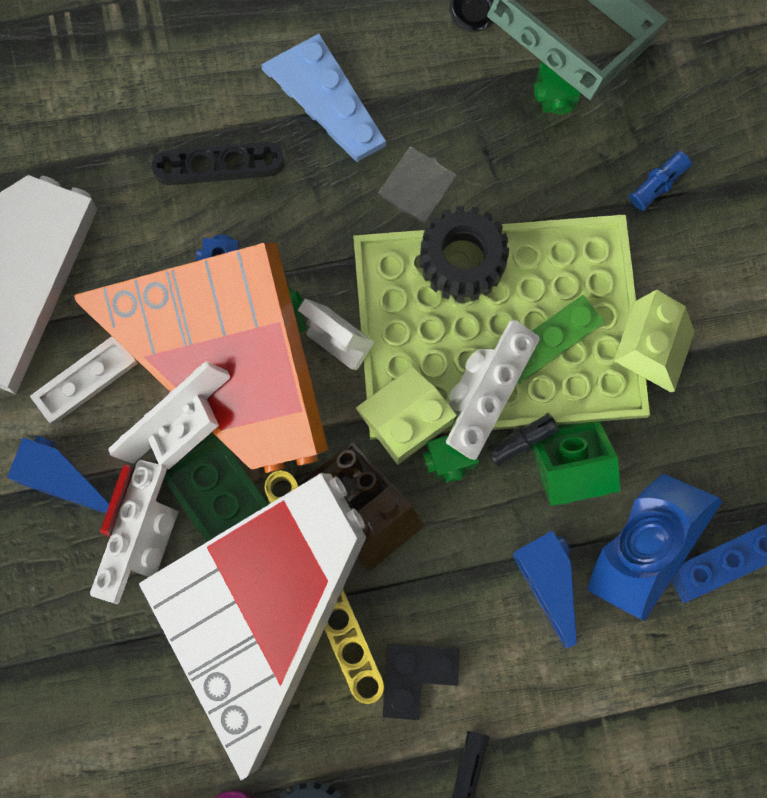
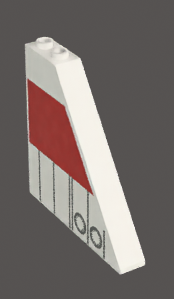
M321 473L139 583L241 780L260 769L366 539L362 531L365 528L363 519L354 508L350 509L344 498L347 496L344 485L338 477L335 476L333 478L331 474Z

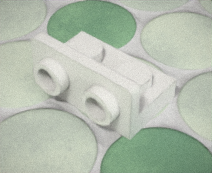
M304 299L298 311L309 318L306 323L310 326L307 336L350 369L357 370L375 342L327 306Z

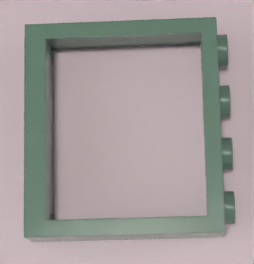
M494 0L487 14L488 18L589 100L596 96L656 40L668 20L644 0H588L636 39L601 71L519 4L521 0ZM648 20L653 25L648 27L645 22Z

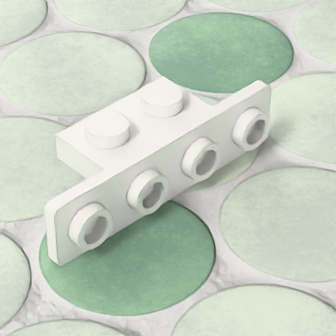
M511 320L508 323L495 349H477L469 357L465 366L466 371L461 381L450 392L448 405L457 415L458 419L446 443L469 459H477L539 342V336L517 320Z
M204 362L109 447L110 455L129 463H135L152 448L159 466L162 465L170 469L219 426L207 398L230 379L228 371L210 362Z
M143 460L137 462L90 592L92 597L118 604L130 571L147 577L157 573L179 512L156 502L167 470L165 466H159V464Z

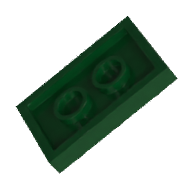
M213 432L175 465L167 469L163 479L206 542L268 506L229 448Z

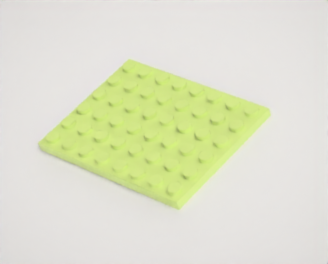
M626 215L501 224L503 226L501 233L507 234V247L509 248V257L501 281L497 287H492L491 293L487 296H484L482 293L479 295V299L471 301L470 297H465L464 302H456L457 296L450 295L449 300L443 298L441 290L435 293L430 288L431 282H425L422 276L423 268H420L421 241L423 240L425 230L353 236L361 332L375 342L363 360L367 399L413 367L437 389L448 404L450 392L461 381L466 371L465 366L469 357L477 349H495L511 320H517L532 331L577 298L584 295L604 320L603 325L520 385L517 382L492 430L512 429L519 425L525 427L548 412L556 421L554 425L648 418L650 416L646 378L614 361L634 302L636 301ZM460 240L452 242L443 250L446 260L451 265L460 269H471L484 261V255L480 248L469 241ZM455 423L441 434H449ZM369 428L370 440L378 439Z

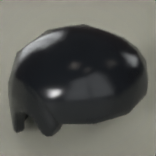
M450 0L449 13L453 23L459 29L473 33L490 28L494 22L487 17V14L494 0Z

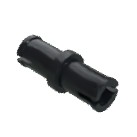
M548 412L525 427L517 426L513 429L514 433L488 446L489 453H493L491 458L497 466H500L523 451L526 453L534 450V445L560 432L558 425H554L556 423L555 419Z

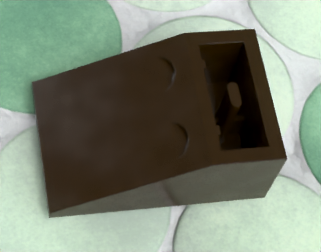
M353 441L298 484V486H301L321 473L331 474L333 478L336 476L340 479L347 491V496L344 497L351 510L353 508L357 510L365 524V528L362 531L366 539L357 558L368 571L372 570L424 527L413 506Z

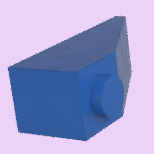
M36 436L34 441L22 438L7 478L17 484L105 514L107 513L110 502L55 448L56 443L40 436Z
M552 530L518 549L512 556L565 649L577 644L571 561L568 558L571 551L565 539L561 535L556 537Z

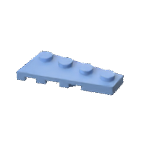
M320 34L261 64L262 70L270 78L272 77L290 98L293 97L313 120L321 124L327 130V134L356 162L386 147L385 139Z

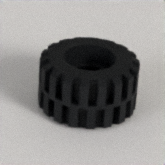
M457 206L455 213H451L450 209L442 212L441 219L435 216L430 222V228L426 227L423 233L420 249V268H423L422 276L425 282H431L430 288L435 293L441 290L442 297L449 300L450 295L457 296L456 302H464L465 297H470L471 301L479 299L480 294L483 293L484 296H487L491 293L492 287H497L501 281L509 257L508 237L506 233H501L503 226L499 221L494 224L491 222L493 215L487 211L482 216L478 214L479 208L472 207L471 212L464 211V206ZM460 240L469 241L480 248L484 255V261L474 268L460 269L451 265L446 260L443 250L452 242Z

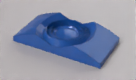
M666 474L661 475L635 499L628 522L621 533L602 548L587 590L591 594L645 621L714 516L722 500L715 495Z

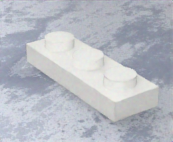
M111 336L30 395V398L48 422L54 426L138 363Z

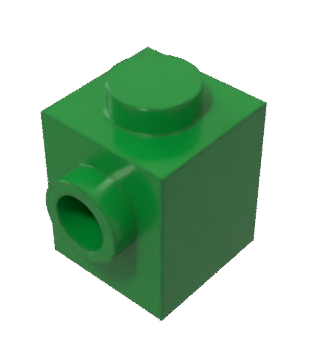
M540 62L537 74L538 81L534 82V94L536 102L541 101L543 113L553 112V114L562 115L576 109L580 92L544 62Z
M447 435L428 441L426 445L427 452L422 453V457L428 474L434 472L437 481L445 478L446 483H451L465 478V472L477 468L479 461L478 458L475 460L469 459L446 443L449 436Z

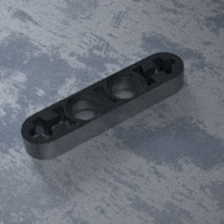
M261 142L163 151L154 157L151 167L158 182L164 185H179L271 177L281 172L284 167V157L282 149L277 144ZM267 153H272V157L275 158L270 166H266L263 160ZM248 154L254 155V160H256L254 161L255 168H250L251 162ZM232 155H240L245 161L240 169L231 170L226 166V160ZM198 158H206L211 162V166L206 172L198 173L192 169L193 162ZM181 160H186L187 174H183ZM165 162H171L172 166L175 167L171 168V174H164L162 168L165 167Z

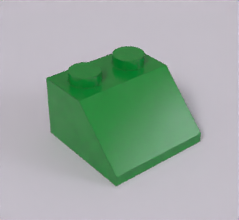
M600 421L558 426L560 429L559 433H555L533 446L542 486L551 506L569 504L578 500L602 497L607 494L620 492L618 456Z

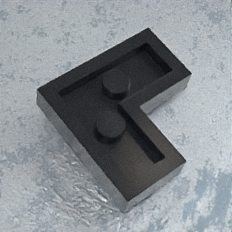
M388 644L383 718L419 720L421 684L458 686L460 649Z

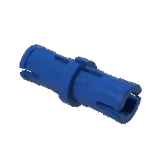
M676 151L659 169L654 168L648 174L649 178L629 195L632 204L637 209L645 211L662 193H668L673 187L672 184L692 167L689 157L682 151Z

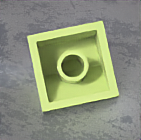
M658 290L635 301L614 361L665 390L674 392L695 332L686 306Z
M413 367L356 407L357 412L397 465L426 445L428 441L433 440L452 426L457 416L437 389Z

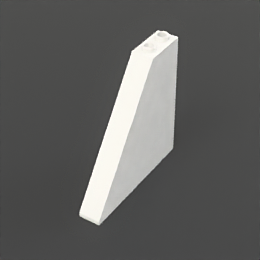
M27 175L0 192V389L13 394H17L98 210L91 199V195L86 191L72 187L71 191L59 187L60 184L57 181L46 176H41L38 179Z

